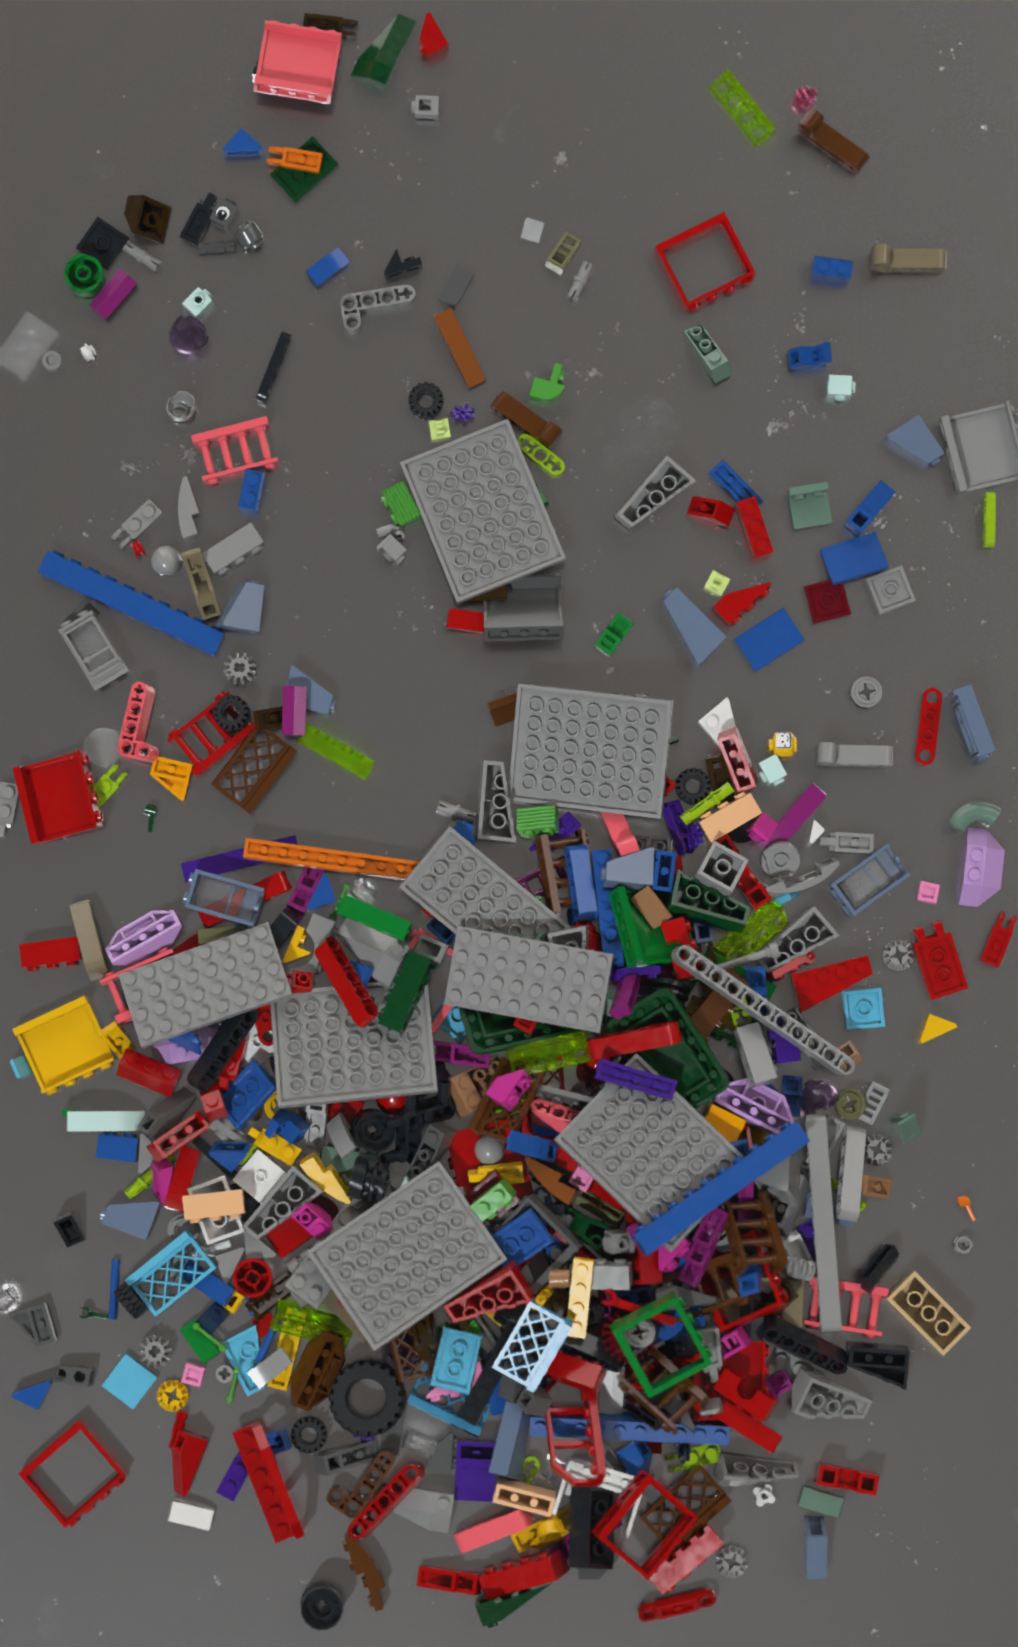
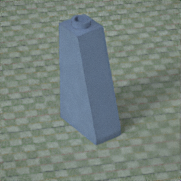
M678 588L674 591L670 589L663 596L665 600L662 604L693 661L699 666L726 640L727 636Z
M517 1400L514 1403L506 1401L489 1472L521 1482L530 1414H526L516 1402Z

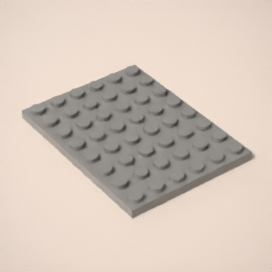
M509 419L400 462L457 604L566 560Z
M518 683L508 788L510 801L662 819L673 701Z
M380 982L368 983L367 987H365L379 1012L382 1008H385L387 993L389 990H393L395 983L390 988ZM428 985L422 986V997L417 1005L413 1004L412 1006L414 1013L404 1034L378 1024V1016L365 1028L356 1025L334 986L313 988L311 992L293 993L291 997L271 1003L278 1108L438 1092Z
M637 1053L625 1064L628 1067L659 1075ZM607 1083L554 1139L641 1225L644 1223L645 1226L652 1223L650 1218L659 1212L662 1215L668 1211L666 1207L677 1201L679 1204L683 1201V1195L692 1189L694 1192L701 1188L699 1184L704 1180L716 1178L717 1175L715 1173L723 1167L728 1169L733 1166L732 1161L740 1155L744 1158L733 1145L676 1091H674L672 1101L611 1083ZM701 1219L663 1246L669 1252H672Z
M440 1161L307 1251L374 1352L507 1261L506 1256L471 1209L469 1203Z

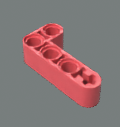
M136 682L132 685L117 750L120 755L127 758L152 763L158 759V748L144 742L155 698V690L152 686L143 682ZM136 726L135 732L132 733L133 728ZM149 749L148 754L145 756L146 750Z
M600 812L619 857L640 851L624 814Z
M536 1099L531 1104V1121L536 1125L562 1132L581 1111L544 1099Z
M513 1508L505 1514L455 1533L454 1538L460 1552L465 1553L522 1531L536 1521L532 1512Z

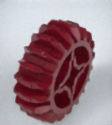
M623 1309L620 1311V1315L615 1312L613 1314L614 1318L609 1317L607 1319L609 1324H604L603 1326L607 1331H603L601 1335L607 1337L602 1341L603 1344L609 1345L605 1348V1351L611 1349L613 1351L610 1354L611 1357L618 1355V1362L624 1358L625 1364H628L629 1361L623 1350L617 1345L618 1341L610 1327V1324L632 1313L628 1311L626 1314V1311ZM636 1330L631 1334L638 1335L640 1338L646 1331ZM651 1343L635 1351L633 1346L630 1345L636 1358L642 1361L644 1355L648 1356L650 1354L648 1349H653L654 1345Z

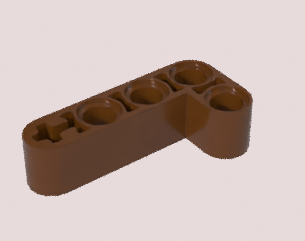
M813 108L807 112L799 123L797 130L803 137L854 173L858 174L870 158L864 150L824 122V116Z
M503 390L500 391L490 405L496 413L505 419H509L510 423L524 433L531 435L549 450L554 447L562 436L563 430L552 421H545Z
M388 1447L383 1448L352 1493L340 1485L333 1486L327 1494L328 1503L349 1518L357 1517L393 1466L396 1459L395 1451ZM386 1455H389V1460H387L384 1466L382 1467L380 1464L383 1458ZM373 1470L378 1471L380 1478H372L370 1472ZM367 1487L369 1494L362 1495L359 1488ZM332 1492H339L342 1499H333ZM355 1503L358 1506V1510L351 1511L348 1508V1504Z

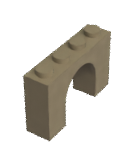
M789 1276L788 1279L781 1278L780 1284L788 1280L798 1294V1297L783 1311V1320L802 1328L804 1280ZM761 1277V1286L771 1287L769 1279ZM724 1281V1292L727 1300L738 1297ZM738 1304L724 1309L729 1323L740 1319V1306Z

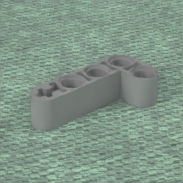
M400 285L344 295L341 298L340 305L345 330L350 334L358 333L361 329L360 314L412 305L416 299L414 288L410 285ZM404 292H408V299L405 298ZM396 293H398L399 301H396ZM385 295L393 297L391 302H384L382 298ZM366 298L374 300L372 305H365L363 301ZM347 301L355 303L354 307L350 309L346 308L344 304ZM350 320L358 322L357 326L353 328L349 327L347 323Z
M821 742L817 744L816 765L892 767L893 746L836 745L833 742Z

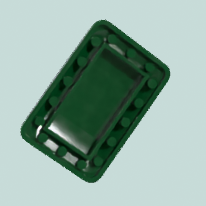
M661 988L635 1004L631 1015H624L620 1020L616 1018L610 1020L607 1030L611 1034L677 1021L682 1042L623 1054L628 1062L637 1053L660 1076L676 1080L675 1091L696 1109L724 1092L729 1086V1079L710 1046L671 990Z
M458 1007L470 1049L478 1055L540 1044L583 1031L538 1022L533 1032L529 1034L513 1025L516 1017Z

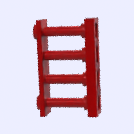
M229 691L219 693L214 698L215 702L182 728H175L168 734L169 738L167 741L170 744L176 741L192 761L194 768L191 771L197 778L239 746L255 727L252 721L248 725L245 724L243 726L244 729H239L240 732L234 736L217 724L213 714L214 706L219 703V699H223V696L226 695L228 697L231 695ZM233 706L226 709L233 720L237 719L239 713ZM205 717L208 718L224 739L223 742L225 744L219 748L212 744L197 725ZM190 729L209 751V756L204 760L198 758L182 737Z

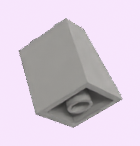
M713 841L691 878L694 877L700 880V883L709 888L717 889V892L724 896H730L748 859Z
M797 1151L754 1180L760 1191H767L769 1197L793 1207H797L799 1196L801 1159L797 1155Z

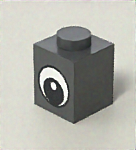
M220 198L209 219L212 224L229 231L238 213V207L231 199L226 198L224 200Z

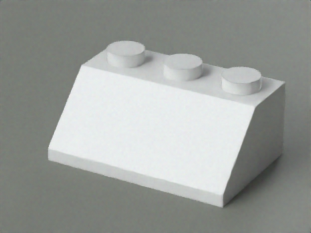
M224 1175L187 1190L189 1195L230 1191L231 1187L227 1176ZM229 1215L221 1216L222 1220L210 1221L209 1217L202 1218V1222H199L206 1244L209 1245L245 1232V1229L242 1228L244 1225L242 1218L230 1219Z

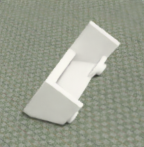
M573 1458L567 1463L565 1470L576 1479L594 1478V1475L590 1473V1464L592 1462ZM606 1467V1476L600 1486L595 1487L614 1491L620 1496L636 1476ZM563 1478L560 1481L552 1511L553 1515H556L562 1494L571 1495V1485ZM642 1494L626 1513L629 1515L624 1530L625 1538H629Z

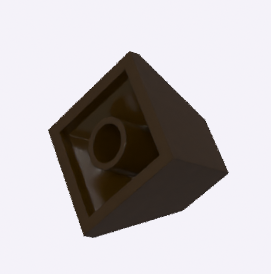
M128 195L124 215L131 232L156 243L164 244L172 207L145 195Z

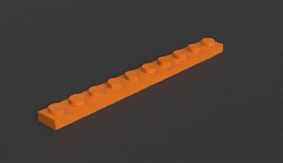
M246 838L243 859L403 881L420 862Z

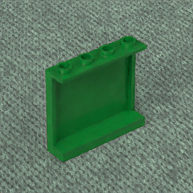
M620 886L611 891L609 898L627 968L672 964V951L683 945L681 943L668 945L661 925L656 929L651 927L631 901V897L640 890H625V886ZM653 891L666 907L669 892ZM672 915V917H671L669 920H667V921H670V920H673V919H676V918H679V917H678V916H675V915ZM680 950L679 956L681 958L684 954L683 950Z

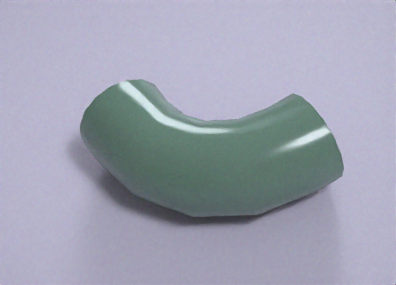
M971 802L960 807L949 819L948 824L964 833L968 826L975 821H982L992 826L999 816L1001 809L986 802Z

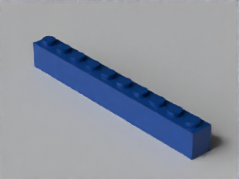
M56 550L53 553L47 551L37 571L40 575L216 657L226 637L222 633L223 629L215 625L209 627L205 625L204 620L198 617L192 619L187 616V612L179 608L175 611L169 608L170 604L162 600L156 602L152 600L153 596L145 592L139 594L134 591V587L126 583L122 586L116 583L117 579L109 575L105 578L99 575L100 571L92 567L86 569L81 566V562L73 558L69 561L64 558V554Z
M790 1121L780 1127V1133L777 1135L771 1133L764 1138L765 1143L760 1147L758 1144L747 1150L749 1152L747 1156L743 1158L740 1155L732 1161L733 1166L728 1169L723 1167L715 1173L717 1175L716 1178L713 1180L707 1178L700 1183L699 1186L701 1188L696 1192L693 1189L683 1195L684 1200L679 1204L675 1201L666 1207L668 1209L666 1213L662 1215L659 1212L650 1218L652 1223L647 1226L643 1223L634 1230L636 1234L632 1236V1239L645 1257L650 1255L810 1142V1139L796 1121L792 1124Z
M628 1412L611 1415L599 1413L602 1439L729 1445L730 1427L720 1420H692L697 1430L695 1434L677 1421L675 1425L678 1433L674 1435L671 1431L667 1433L663 1428L655 1431ZM530 1415L529 1436L547 1437L545 1416ZM583 1415L551 1416L553 1437L589 1439L585 1435L587 1420L584 1419Z

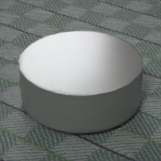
M48 351L43 355L42 363L47 370L56 371L62 365V358L58 352Z

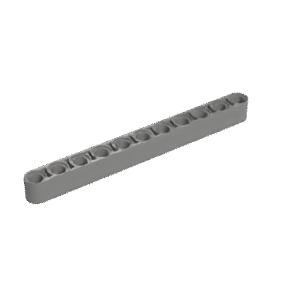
M679 946L672 951L671 958L677 965L833 1073L842 1076L849 1075L854 1071L855 1063L849 1056L690 946ZM680 950H683L686 953L685 960H682L680 958ZM697 961L702 964L701 971H698L695 967ZM713 972H715L718 975L717 982H714L712 980ZM730 983L734 986L733 994L728 991ZM745 995H748L751 999L749 1005L744 1002ZM761 1006H764L767 1010L765 1016L760 1012ZM778 1017H780L783 1021L781 1027H779L776 1023ZM794 1028H796L799 1032L797 1038H795L792 1034ZM810 1039H812L815 1043L813 1049H811L808 1045ZM826 1050H828L831 1054L829 1060H827L824 1055ZM842 1061H844L847 1065L845 1071L841 1069Z
M825 1114L805 1115L806 1135L810 1139V1142L807 1143L820 1329L821 1332L841 1331L842 1325L827 1122Z

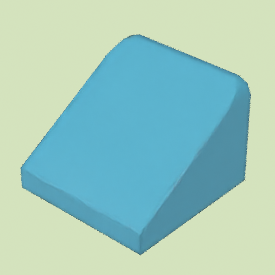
M26 1056L10 1060L16 1078L21 1079L33 1073Z

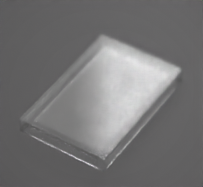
M27 311L0 348V364L24 381H27L43 358V355L59 336V333Z

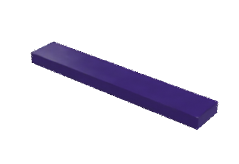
M296 835L273 840V842L298 845ZM244 848L181 863L185 883H188L191 872L195 873V869L220 875L268 862L243 859Z

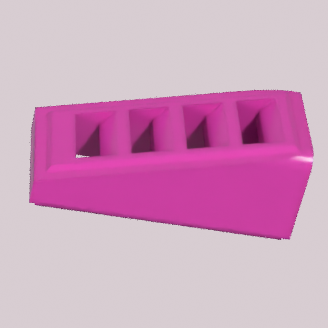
M167 1158L158 1163L155 1160L151 1163L153 1195L162 1204L165 1203L173 1171V1165Z
M742 1326L720 1338L721 1353L723 1354L722 1361L751 1344L752 1341ZM729 1338H731L736 1347L733 1346ZM722 1342H724V1344H725L726 1347L728 1348L729 1352L726 1350V1348L724 1347V1345L722 1344Z

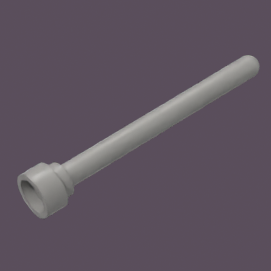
M775 941L769 943L763 950L717 964V966L725 971L767 956L768 958L772 957V959L780 957V952ZM697 978L689 979V981L697 980Z

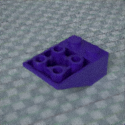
M778 1017L776 1023L779 1027H781L783 1021L780 1017ZM770 1028L767 1029L768 1041H772L771 1060H774V1064L801 1061L799 1048Z
M457 1439L454 1500L493 1502L495 1474L490 1473L489 1469L496 1441Z

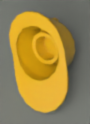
M556 1515L547 1516L537 1524V1537L530 1543V1547L536 1549L548 1547L569 1534V1531L565 1530L563 1522Z

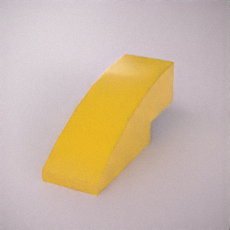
M315 1151L301 1159V1168L317 1186L337 1200L346 1204L352 1202V1198L347 1197L348 1187L333 1164L325 1167Z

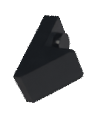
M396 249L384 271L385 279L388 280L423 269L421 258L411 256L404 259L405 262L401 263L398 250Z

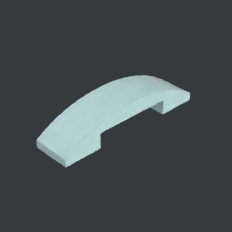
M68 1111L67 1131H141L137 1126L144 1118L145 1111Z

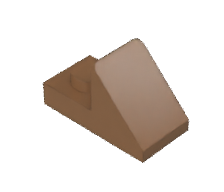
M863 1175L861 1195L890 1199L892 1180Z

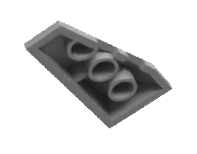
M346 918L336 931V935L353 952L362 965L374 969L371 975L373 979L390 988L394 983L393 980L396 973L402 969L401 961L405 953L408 954L411 948L393 937L349 918Z
M800 1369L792 1385V1412L808 1419H815V1417H824L825 1419H832V1417L864 1419L873 1402L863 1395L804 1369Z
M719 1453L714 1475L716 1484L736 1487L798 1478L799 1472L795 1462Z
M387 1482L380 1483L374 1492L373 1499L386 1487ZM397 1484V1490L401 1493L403 1487ZM415 1487L393 1512L427 1530L449 1533L454 1493ZM385 1497L383 1502L384 1505L387 1507L389 1505V1499Z

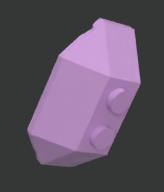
M973 827L966 829L958 905L978 907L1001 889L1005 850L987 829Z
M174 910L150 911L117 930L105 951L113 965L133 966L157 955L159 950L171 947L182 925Z
M212 1024L193 1031V1034H197L202 1041L200 1046L202 1053L219 1030ZM169 1040L154 1044L152 1047L153 1059L167 1065L197 1061L201 1056Z
M748 1078L729 1083L728 1088L717 1095L714 1103L722 1109L746 1120V1123L769 1135L771 1133L777 1135L781 1132V1126L789 1121L791 1124L794 1122L784 1095L765 1085L751 1089Z

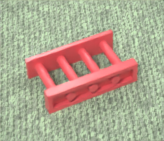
M267 416L191 435L194 446H198L202 451L207 475L202 476L204 484H217L220 479L245 473L246 469L255 471L263 468L265 470L276 468V465L279 464L278 457H271L265 434L266 428L270 427ZM253 431L258 434L264 461L256 463L252 462L246 439L247 433ZM233 436L239 439L245 462L244 466L237 468L233 466L227 443L228 438ZM214 441L220 443L226 466L225 471L217 473L214 471L208 447L210 442Z
M168 948L159 950L157 952L158 955L115 974L109 972L102 976L103 979L99 980L102 986L107 984L119 1010L118 1015L114 1016L119 1026L132 1021V1017L115 982L119 980L118 974L175 955L173 949L168 950Z
M813 1277V1280L808 1281V1284L812 1285V1289H814L809 1320L803 1319L802 1323L806 1324L808 1329L818 1330L820 1322L817 1321L819 1310L817 1278ZM838 1280L839 1297H841V1293L844 1290L851 1291V1295H853L848 1326L842 1325V1330L865 1333L866 1338L872 1339L882 1336L883 1332L876 1331L880 1299L882 1300L883 1296L888 1297L889 1289L877 1286L871 1293L872 1304L868 1329L857 1328L860 1298L863 1296V1293L867 1292L860 1288L861 1284Z

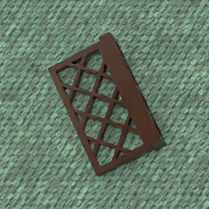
M254 727L211 783L212 786L249 814L297 753V750L269 729L263 730L266 732L267 741L256 742L255 734L258 730H255ZM279 742L284 747L279 753L271 754L270 743ZM267 743L268 754L258 756L257 744ZM254 745L255 756L244 758V748ZM269 757L270 765L266 769H259L258 758ZM255 759L256 770L246 771L245 760ZM235 761H242L243 772L232 773L231 765ZM257 773V782L247 785L246 774ZM243 774L244 786L234 787L233 776ZM230 776L231 787L222 788L217 784L222 777ZM245 788L246 796L240 802L235 798L234 790Z
M502 1057L468 1128L476 1135L487 1136L507 1143V1138L503 1137L501 1131L508 1127L511 1130L519 1131L546 1074ZM516 1069L524 1070L530 1076L537 1075L535 1082L531 1083L529 1088L525 1090V1092H528L526 1100L522 1102L519 1100L511 1112L505 1109L498 1114L495 1113L499 1104L494 1102L485 1093L497 1077L515 1072ZM519 1109L518 1117L512 1120L510 1113ZM507 1116L508 1122L499 1126L498 1119ZM495 1122L496 1128L489 1132L486 1131L488 1125Z
M432 1312V1313H431V1319H432V1324H433V1329H434V1334H435V1339H436V1348H437V1349H434L435 1360H436V1355H437V1351H438V1347H439V1342H440V1341H439V1336H438V1332H437V1328H436V1324H435V1320H434V1316H433V1312ZM409 1328L401 1334L400 1338L395 1337L390 1341L399 1383L432 1375L435 1360L428 1361L430 1369L428 1372H424L419 1368L423 1360L422 1353L414 1349V1340L411 1346L403 1341L407 1332L413 1336L412 1330ZM400 1344L409 1349L404 1358L398 1353ZM411 1352L419 1356L416 1365L408 1361ZM405 1364L413 1368L408 1377H404L403 1374Z
M700 1463L668 1490L671 1494L675 1492L674 1496L677 1499L688 1500L687 1508L690 1510L691 1500H702L701 1508L698 1511L691 1510L699 1518L692 1525L693 1528L688 1530L683 1536L682 1542L671 1551V1554L732 1501ZM699 1470L704 1474L703 1483L693 1482V1475ZM682 1485L689 1486L688 1496H678V1488ZM692 1486H703L702 1497L692 1496ZM706 1487H715L719 1491L714 1497H705ZM661 1496L639 1515L660 1541L664 1539L661 1535V1526L673 1527L676 1524V1513H682L675 1506L670 1510L663 1509V1502L666 1500L664 1496ZM651 1512H659L658 1523L649 1522L646 1517ZM662 1512L673 1513L672 1523H662Z

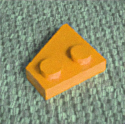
M158 756V759L152 763L150 775L179 800L184 802L193 764Z

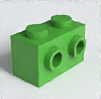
M504 1177L475 1199L470 1207L482 1222L487 1218L491 1220L499 1213L497 1211L503 1206L505 1209L514 1202L512 1198L517 1192Z

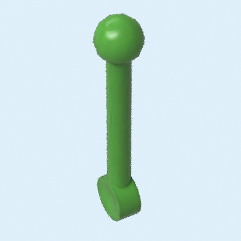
M348 883L343 884V891L340 895L341 898H343L346 892L350 889V885ZM336 908L334 909L333 913L329 915V920H337Z
M199 1323L193 1324L194 1330H199L219 1346L220 1351H226L227 1345L225 1343H220L202 1329Z
M238 1366L235 1367L229 1396L226 1397L227 1403H232L234 1400L233 1392L240 1369Z

